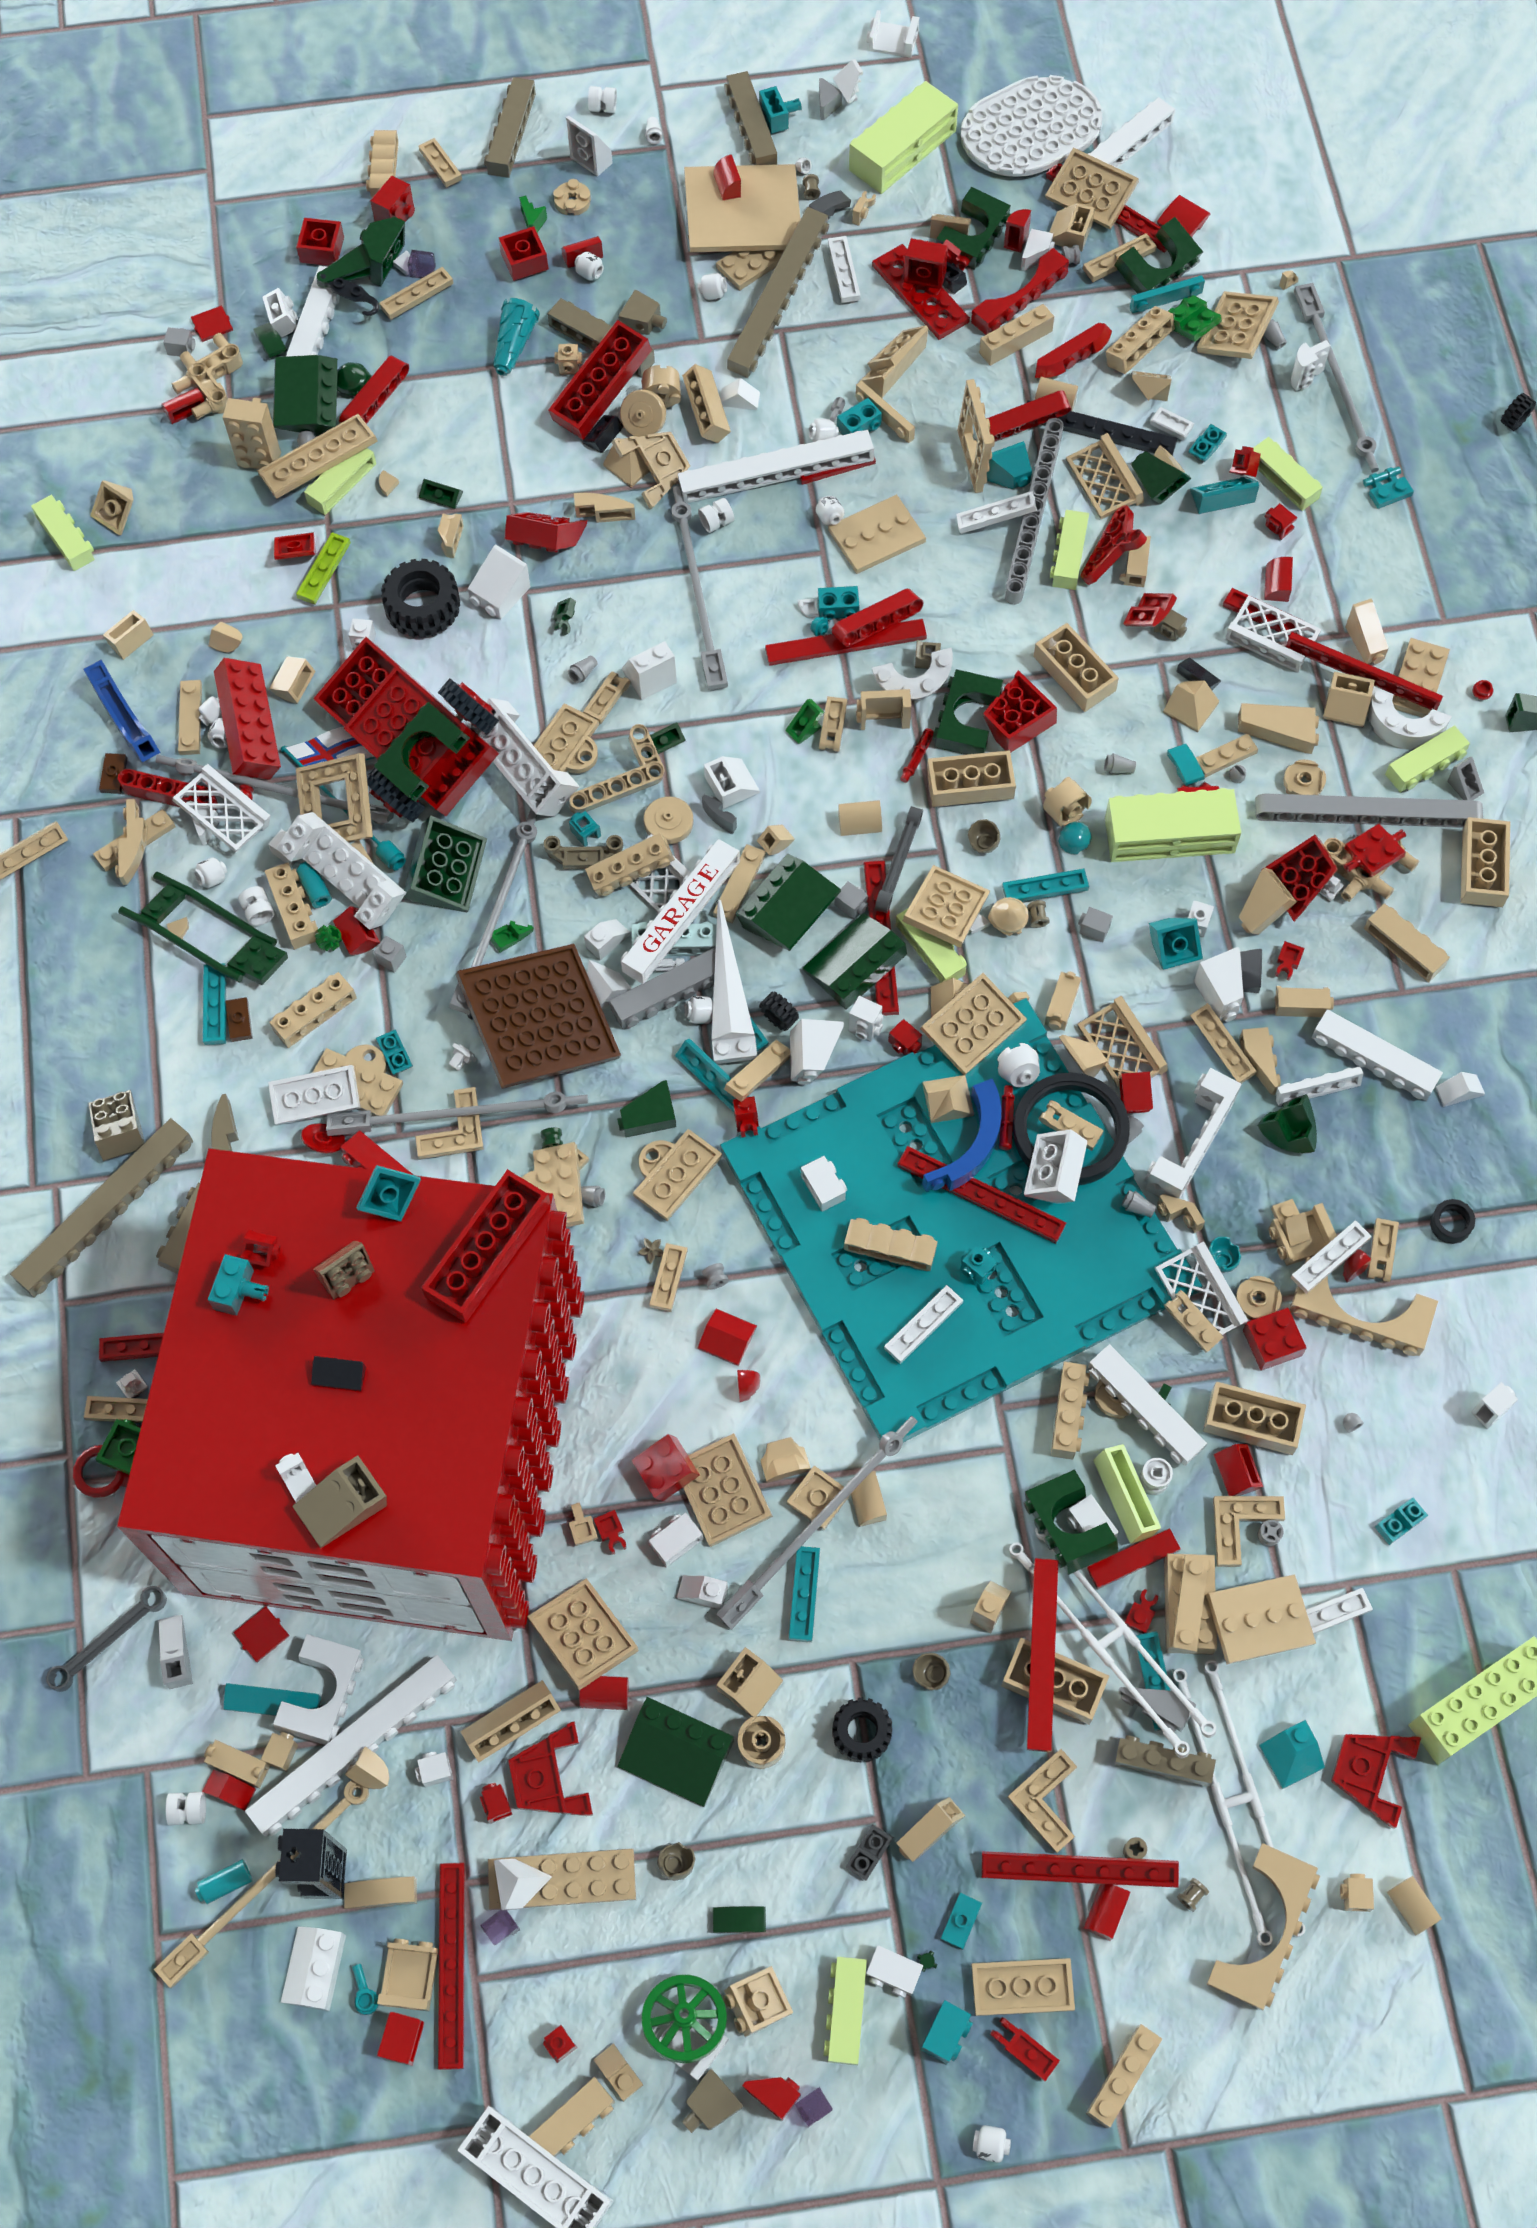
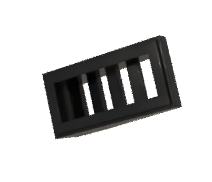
M947 262L946 274L942 285L955 294L967 285L966 273Z

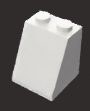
M495 544L468 587L469 600L473 605L485 609L490 616H496L501 620L531 587L527 564Z
M665 641L630 658L622 667L623 673L631 681V685L641 700L677 683L675 656Z
M1239 947L1200 962L1194 979L1206 1004L1208 1003L1221 1022H1229L1235 1019L1243 1000Z
M801 1019L790 1031L791 1081H798V1084L807 1085L824 1071L844 1027V1022Z

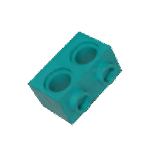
M869 398L837 416V427L842 435L865 430L869 432L875 431L882 423V412Z
M858 586L818 588L819 617L833 620L846 618L859 612Z

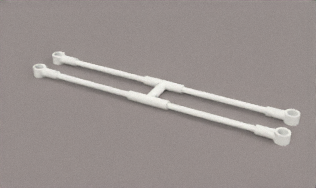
M1036 1528V1537L1039 1540H1043L1045 1542L1044 1537L1046 1536L1044 1534H1039V1531ZM1013 1543L1010 1546L1011 1557L1018 1559L1025 1569L1034 1575V1564L1024 1553L1023 1546L1020 1543ZM1015 1548H1018V1549L1021 1550L1019 1553H1014V1552H1013V1550H1014ZM1079 1570L1074 1572L1073 1574L1105 1610L1107 1617L1117 1628L1097 1641L1057 1595L1058 1606L1078 1628L1081 1636L1107 1667L1113 1670L1162 1729L1163 1735L1175 1748L1176 1756L1179 1758L1187 1757L1190 1752L1188 1743L1181 1741L1171 1728L1164 1724L1114 1664L1115 1661L1105 1648L1123 1635L1133 1647L1137 1648L1190 1711L1189 1714L1201 1727V1733L1204 1737L1211 1738L1215 1735V1724L1207 1721L1201 1712L1192 1706L1143 1648L1136 1635H1134L1114 1609L1111 1610ZM1210 1726L1213 1731L1208 1733L1204 1728ZM1183 1746L1187 1751L1181 1753L1178 1751V1748Z
M1209 1660L1204 1665V1672L1209 1675L1214 1692L1217 1693L1243 1772L1242 1778L1247 1793L1224 1799L1215 1774H1213L1211 1789L1223 1827H1226L1251 1904L1252 1916L1258 1932L1257 1942L1261 1946H1267L1271 1944L1273 1936L1267 1931L1262 1913H1259L1233 1833V1824L1228 1808L1251 1802L1266 1845L1274 1847L1264 1820L1265 1814L1251 1773L1248 1772L1222 1693L1223 1687L1217 1672L1219 1665L1215 1660ZM1207 1665H1214L1215 1671H1209ZM1178 1668L1174 1671L1172 1679L1178 1685L1181 1693L1190 1700L1191 1694L1186 1682L1187 1672L1184 1669ZM1176 1673H1182L1184 1679L1178 1680ZM1190 1716L1201 1752L1208 1753L1199 1725ZM1303 1923L1301 1925V1933L1298 1934V1936H1292L1300 1937L1305 1933V1926ZM1262 1934L1268 1936L1269 1940L1267 1943L1261 1941Z

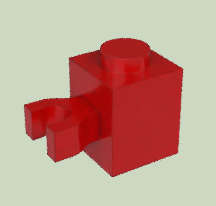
M746 1097L742 1102L738 1099H733L737 1133L741 1132V1137H746L745 1132L752 1130L754 1136L758 1135L757 1127L759 1124L755 1097Z

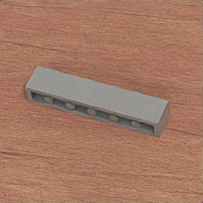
M716 947L609 1000L611 1011L622 1029L634 1027L639 1021L654 1017L662 1009H669L675 1006L678 1001L684 998L689 999L702 989L711 988L714 985Z

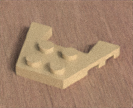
M671 432L648 434L647 436L640 437L631 436L624 439L616 438L612 441L620 458L638 450L655 479L657 485L642 493L650 509L678 481V473H682L690 467L689 462Z

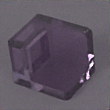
M411 250L407 264L410 277L422 279L435 271L436 262L433 252Z
M507 1910L498 1911L480 1925L493 1945H497L510 1934L513 1936L521 1930Z
M820 2087L795 2104L796 2109L808 2128L833 2110Z

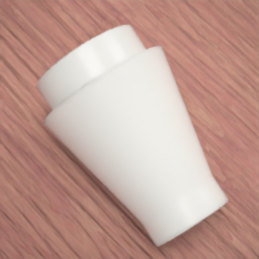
M650 117L647 120L645 137L651 144H658L663 138V131L656 117Z

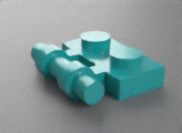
M1399 466L1387 468L1379 474H1371L1369 478L1363 480L1365 487L1370 485L1373 487L1369 491V496L1377 509L1413 496L1414 490L1405 476L1399 479L1396 477V475L1401 474ZM1387 479L1388 483L1382 485L1380 481Z

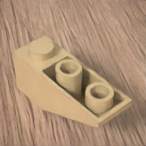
M1268 1027L1242 1029L1239 1037L1241 1050L1257 1071L1255 1075L1271 1095H1275L1277 1088L1281 1085L1280 1075L1276 1074L1275 1067H1277L1276 1054L1272 1053L1274 1046L1273 1035H1269Z

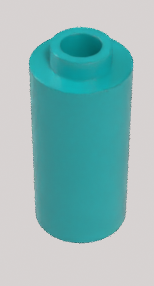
M307 862L301 863L296 872L314 908L326 906L331 902L332 897L320 873Z
M242 1859L198 1881V1887L195 1888V1892L200 1902L205 1901L206 1904H209L251 1883L253 1879L245 1861Z

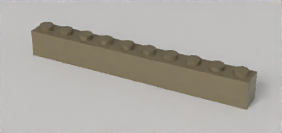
M810 207L806 208L727 359L728 370L747 378L751 372H755L759 356L762 357L764 355L765 345L767 341H771L774 335L773 329L775 325L779 326L783 310L786 311L788 309L789 299L797 291L798 281L803 280L806 266L812 263L813 253L821 245L822 235H826L830 225L828 224V215Z
M170 1118L10 1274L14 1280L34 1298L38 1294L43 1293L47 1289L48 1284L54 1278H58L70 1262L77 1260L80 1253L86 1247L92 1245L96 1237L102 1231L107 1230L118 1215L125 1213L128 1206L135 1199L140 1198L144 1190L150 1184L155 1183L166 1168H170L175 1163L177 1157L190 1149L193 1143L190 1134Z

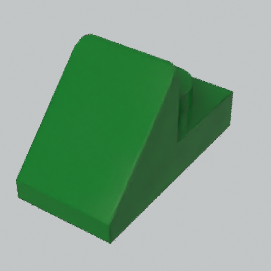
M527 196L519 197L520 208L527 228L534 226L538 233L547 220L546 207L534 209L532 202H528Z
M807 699L785 731L798 744H801L821 729L818 721L825 712L812 699Z

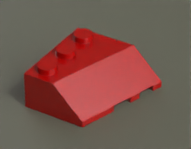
M531 512L511 514L506 516L505 539L511 540L512 544L524 545L526 543L529 544L530 548L540 549L545 547L548 552H558V549L576 546L587 526L588 520L570 522V518L554 517L551 519V515Z
M1018 670L1014 675V679L1004 687L1001 695L996 697L983 713V717L995 741L1005 751L1010 750L1011 753L1056 724L1057 707Z
M1315 834L1265 867L1271 869L1297 901L1287 910L1294 922L1338 870L1326 847Z

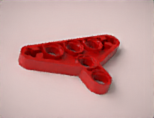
M1127 505L1121 506L1116 510L1082 570L1081 578L1087 585L1095 583L1125 551L1139 549L1145 544L1147 540L1145 534L1140 529L1133 530L1134 513Z

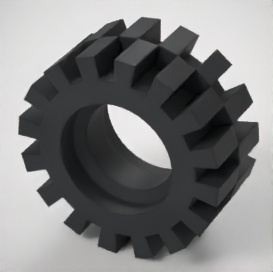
M1524 392L1521 393L1505 410V414L1502 415L1500 420L1501 423L1512 431L1517 430L1526 421L1527 417L1531 415L1530 413L1536 406V401Z
M770 992L759 1004V1008H761L760 1010L764 1013L765 1018H768V1021L774 1023V1026H778L780 1030L787 1031L799 1019L796 1008L792 1007L791 1002L789 1003L785 997L783 998L777 992Z

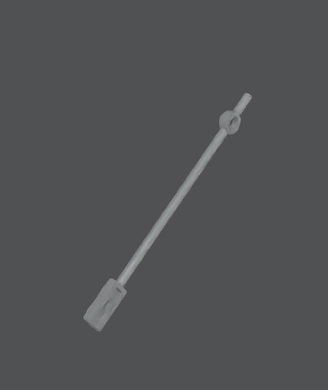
M1309 283L1295 286L1294 293L1305 321L1312 320L1320 342L1327 340L1329 343L1320 318L1324 317L1325 311L1314 284ZM1330 346L1327 360L1358 436L1355 450L1358 455L1366 457L1371 472L1375 473L1379 470L1373 455L1376 449V441L1366 436Z
M674 486L673 493L676 503L672 507V518L680 523L706 651L701 652V659L708 691L727 688L728 681L721 649L714 650L687 522L692 515L691 507L688 503L683 502L680 486Z
M157 755L155 760L156 763L175 767L179 774L184 776H190L195 772L201 773L204 767L198 765L196 761L186 758L174 759ZM215 769L228 781L299 798L298 789L246 776L233 775V773ZM320 795L321 804L348 810L347 801ZM370 804L371 820H374L375 823L387 824L394 818V812H390L385 807Z
M532 809L526 822H522L517 826L515 835L518 839V844L471 968L481 965L526 844L532 843L536 838L537 828L534 823L538 814H535ZM458 982L449 1008L469 1015L470 1010Z
M551 1092L544 1099L381 1116H372L371 1110L327 1115L326 1131L328 1136L353 1134L358 1131L371 1132L372 1125L537 1108H545L548 1112L559 1113L567 1105L588 1103V1095L565 1097L561 1092Z
M910 1416L896 1432L891 1431L884 1434L880 1439V1449L769 1568L754 1583L748 1579L732 1598L722 1606L716 1614L727 1627L732 1630L764 1596L760 1590L886 1455L894 1456L900 1451L903 1445L902 1438L918 1422L913 1416Z

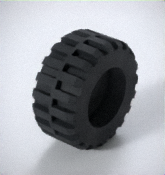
M421 558V561L411 559V562H403L399 564L400 567H394L390 571L391 575L388 574L384 579L385 583L381 588V597L385 614L393 628H397L398 632L402 634L407 633L410 637H415V635H418L420 638H426V635H431L432 637L437 635L439 631H445L447 625L451 626L455 621L454 617H457L459 614L460 597L457 582L452 572L446 566H440L439 562L434 560L429 562L428 559ZM420 590H429L438 594L434 601L424 606H411L404 602L410 594Z

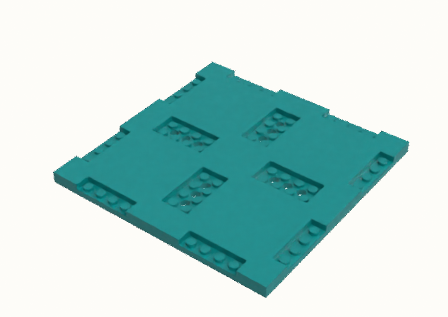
M1027 998L1013 1004L1027 1018L1026 1022L965 1075L974 1116L931 1123L922 1082L963 1075L940 1049L933 1045L917 1054L912 1052L837 1088L836 1093L763 1128L758 1126V1135L754 1136L752 1130L745 1132L746 1137L739 1135L720 1144L724 1158L879 1440L888 1432H896L910 1416H913L918 1422L902 1438L904 1443L1165 1310L1164 1305L1168 1301H1172L1155 1267L1178 1256L1182 1251L1176 1248L1155 1212L1149 1218L1145 1215L1125 1211L1126 1208L1121 1206L1129 1190L1138 1192L1146 1199L1134 1179L1135 1174L1124 1156L1117 1166L1103 1178L1089 1184L1078 1185L1074 1202L1057 1204L1024 1195L1030 1168L1024 1163L1016 1149L1013 1133L1012 1148L1010 1150L999 1148V1129L995 1148L990 1158L973 1178L1066 1222V1226L1056 1244L942 1188L926 1192L922 1185V1178L897 1167L906 1147H910V1144L913 1142H918L922 1145V1148L918 1150L919 1152L946 1165L953 1163L968 1151L979 1132L978 1112L971 1097L973 1085L993 1078L999 1093L1001 1106L1004 1086H1013L998 1073V1057L1006 1048L1009 1047L1011 1050L1015 1047H1020L1019 1043H1025L1031 1046L1038 1053L1040 1073L1037 1079L1025 1087L1013 1086V1095L1015 1096L1014 1115L1022 1097L1034 1084L1055 1074L1069 1073L1048 1039L1045 1027ZM1063 1090L1051 1093L1037 1102L1030 1111L1027 1118V1133L1033 1147L1035 1146L1037 1134L1057 1132L1039 1120L1041 1114L1046 1112V1106L1050 1100L1056 1101L1061 1107L1104 1130L1094 1149L1091 1151L1086 1148L1082 1168L1100 1161L1113 1147V1138L1092 1104L1087 1103L1080 1091ZM1054 1114L1053 1119L1058 1121L1060 1116ZM907 1124L912 1129L910 1132L904 1133L899 1127ZM825 1156L828 1162L831 1161L834 1164L837 1172L835 1175L838 1180L842 1179L844 1181L847 1191L844 1201L822 1212L801 1177V1167ZM1018 1186L1021 1188L1022 1193L1014 1195L1010 1192V1188ZM863 1218L872 1225L882 1223L890 1226L892 1230H909L915 1236L923 1234L932 1236L938 1242L931 1271L919 1270L888 1260L878 1262L873 1257L844 1250V1242L850 1220ZM976 1245L981 1249L986 1248L992 1254V1258L997 1261L996 1270L994 1271L997 1276L994 1279L987 1278L982 1285L975 1279L966 1277L962 1272L963 1269H961L962 1255L969 1248L972 1250ZM1184 1257L1182 1266L1192 1269L1189 1262ZM1180 1260L1174 1262V1264L1179 1265ZM862 1262L866 1264L867 1269L859 1272L854 1268L855 1264ZM1167 1266L1162 1271L1166 1278L1175 1280L1178 1268ZM1181 1270L1178 1281L1190 1285L1193 1273ZM1196 1275L1193 1286L1202 1288L1203 1285ZM947 1285L963 1299V1303L899 1364L884 1349V1346ZM1177 1285L1175 1294L1182 1290L1187 1295L1189 1288ZM1002 1288L1007 1291L1008 1295L1005 1298H999L996 1296L995 1291ZM1192 1289L1190 1297L1199 1293L1200 1291ZM1014 1307L1018 1310L1019 1314L1015 1317H1010L1007 1315L1006 1309Z

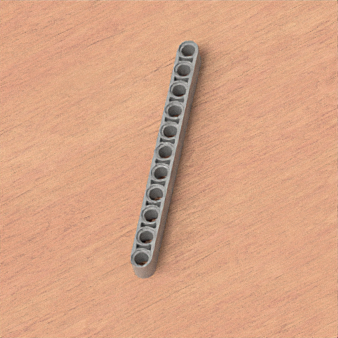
M1057 418L1049 419L1045 426L1030 491H1033L1037 511L1023 515L1006 584L1005 599L1008 603L1014 605L1019 604L1023 599L1060 448L1063 422Z
M1260 794L1255 797L1256 818L1261 821L1463 828L1468 817L1483 819L1482 803L1473 800Z

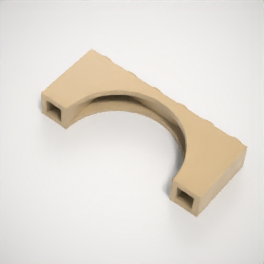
M1307 1257L1305 1263L1308 1262L1311 1258ZM1327 1276L1307 1294L1297 1285L1290 1312L1301 1319L1309 1318L1315 1320L1321 1326H1332L1342 1333L1359 1335L1365 1341L1373 1340L1381 1343L1386 1348L1403 1350V1353L1406 1355L1420 1356L1425 1349L1438 1301L1416 1293L1409 1308L1399 1317L1381 1323L1365 1322L1350 1316L1339 1307L1330 1292Z
M1262 1843L1252 1868L1263 1874L1275 1886L1282 1899L1285 1909V1928L1282 1938L1273 1952L1257 1962L1235 1965L1216 1960L1207 1985L1263 2011L1265 2006L1270 2007L1275 1996V1993L1271 1992L1274 1982L1280 1983L1284 1969L1280 1968L1283 1958L1288 1960L1293 1949V1946L1289 1944L1292 1935L1298 1936L1302 1922L1298 1921L1301 1912H1307L1311 1899L1307 1897L1310 1888L1316 1889L1320 1875L1316 1874L1317 1867Z

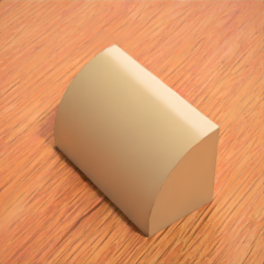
M1041 377L1035 400L1063 390L1070 404L1071 411H1073L1078 386Z
M134 610L103 634L111 648L123 660L154 635L146 619Z
M286 657L269 689L278 697L298 704L316 671L306 659Z
M880 800L838 804L841 836L882 832Z
M872 1471L851 1493L859 1527L886 1521L887 1519L876 1472Z
M1413 1876L1387 1892L1415 1935L1420 1934L1442 1920Z

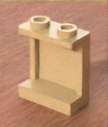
M910 689L861 691L860 700H857L856 721L861 723V730H865L866 720L901 718L902 729L910 728Z
M1323 1203L1314 1205L1311 1211L1305 1212L1310 1241L1291 1248L1278 1219L1272 1220L1269 1226V1234L1271 1239L1276 1241L1278 1255L1281 1260H1284L1286 1266L1306 1260L1307 1257L1312 1258L1337 1237Z
M395 1938L394 1943L387 1942L388 1954L382 1992L378 1996L377 2004L386 2007L429 2012L439 1950L434 1948L433 1943L419 1941L418 1946L408 1945L409 1940Z

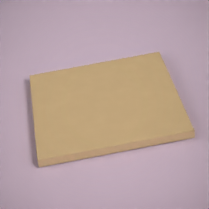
M795 164L736 166L741 178V198L722 200L713 175L715 166L684 167L690 252L785 250L801 220Z

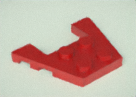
M575 1721L570 1722L564 1728L557 1732L555 1731L546 1739L532 1745L508 1760L518 1809L593 1816L589 1793L564 1798L555 1754L556 1749L579 1744Z
M1345 1734L1331 1782L1388 1826L1395 1829L1398 1825L1402 1806L1378 1798L1390 1752L1413 1760L1416 1759L1421 1737Z

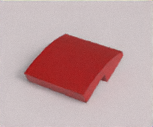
M1179 195L1166 208L1157 220V224L1163 226L1176 217L1189 235L1193 237L1197 229L1200 230L1211 214Z
M1144 593L1138 607L1131 606L1123 624L1125 626L1155 627L1170 612L1177 597L1173 593Z

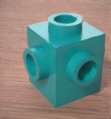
M976 1245L972 1250L969 1248L962 1255L961 1269H963L962 1272L966 1277L975 1279L982 1285L996 1270L997 1261L992 1258V1254L986 1248L981 1249Z

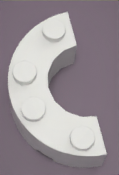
M952 647L932 652L929 669L917 678H907L900 675L892 663L873 667L872 672L883 690L910 689L911 701L921 700L937 692L947 680L953 661Z
M1377 687L1373 688L1367 718L1374 728V733L1387 744L1401 749L1414 750L1446 731L1452 716L1432 709L1423 718H1406L1394 708L1392 693Z

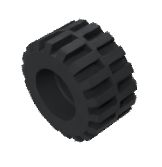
M859 1697L855 1701L853 1699L849 1700L846 1705L843 1704L840 1710L836 1712L832 1727V1737L834 1738L835 1746L839 1748V1752L842 1755L845 1754L847 1759H855L856 1762L860 1763L863 1760L870 1762L873 1758H879L887 1750L893 1728L892 1720L888 1716L889 1713L886 1709L882 1708V1704L879 1702L876 1704L870 1698L863 1700V1697ZM859 1717L871 1720L876 1726L874 1739L866 1743L854 1741L848 1734V1726L852 1720Z

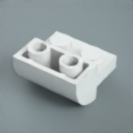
M1327 340L1311 348L1307 343L1300 346L1291 375V385L1295 391L1308 388L1313 383L1314 375H1319L1324 370L1331 346Z

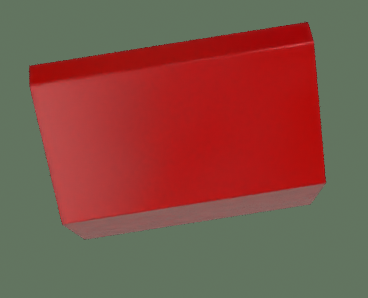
M314 532L274 537L275 560L316 554Z
M716 1308L705 1327L698 1349L739 1366L757 1325Z

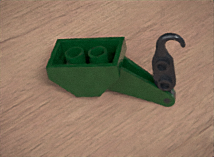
M397 217L369 223L366 230L363 229L360 234L361 244L317 273V285L322 288L330 286L333 293L351 301L372 304L373 309L368 312L363 311L362 314L366 316L375 315L379 310L377 299L370 296L361 286L350 281L369 277L371 283L382 286L394 265L393 261L398 258L405 246V221Z

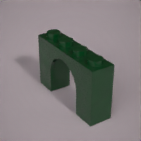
M971 186L962 200L961 212L980 221L986 230L979 235L970 236L944 226L936 238V243L943 244L946 239L961 250L960 254L970 259L967 267L975 270L977 265L982 264L987 250L990 251L992 249L994 239L1000 237L1004 224L1006 225V221L1011 215V205Z
M1176 217L1161 226L1156 234L1157 239L1170 254V267L1160 269L1149 265L1134 246L1120 255L1114 264L1137 294L1169 285L1174 277H1181L1188 267L1193 268L1200 262L1199 258L1203 253L1202 249Z
M958 669L955 670L954 677L950 676L947 687L950 689L949 694L945 693L943 705H945L944 711L940 710L938 722H940L939 728L935 727L934 730L935 748L964 755L985 753L989 731L962 724L955 717L954 712L959 706L966 703H979L990 706L995 698L1001 695L1002 679Z
M429 702L419 709L416 717L407 723L404 731L392 741L389 749L380 755L377 763L374 765L397 788L415 802L429 785L415 774L410 766L409 757L414 745L421 739L435 737L457 754L470 739L469 736Z
M1075 1469L1025 1491L1026 1501H1024V1506L1029 1515L1033 1514L1037 1530L1039 1532L1043 1531L1046 1536L1044 1540L1048 1549L1054 1550L1058 1566L1060 1568L1064 1567L1068 1575L1119 1552L1118 1540L1107 1522L1078 1534L1064 1532L1054 1524V1519L1058 1513L1086 1498L1085 1486Z

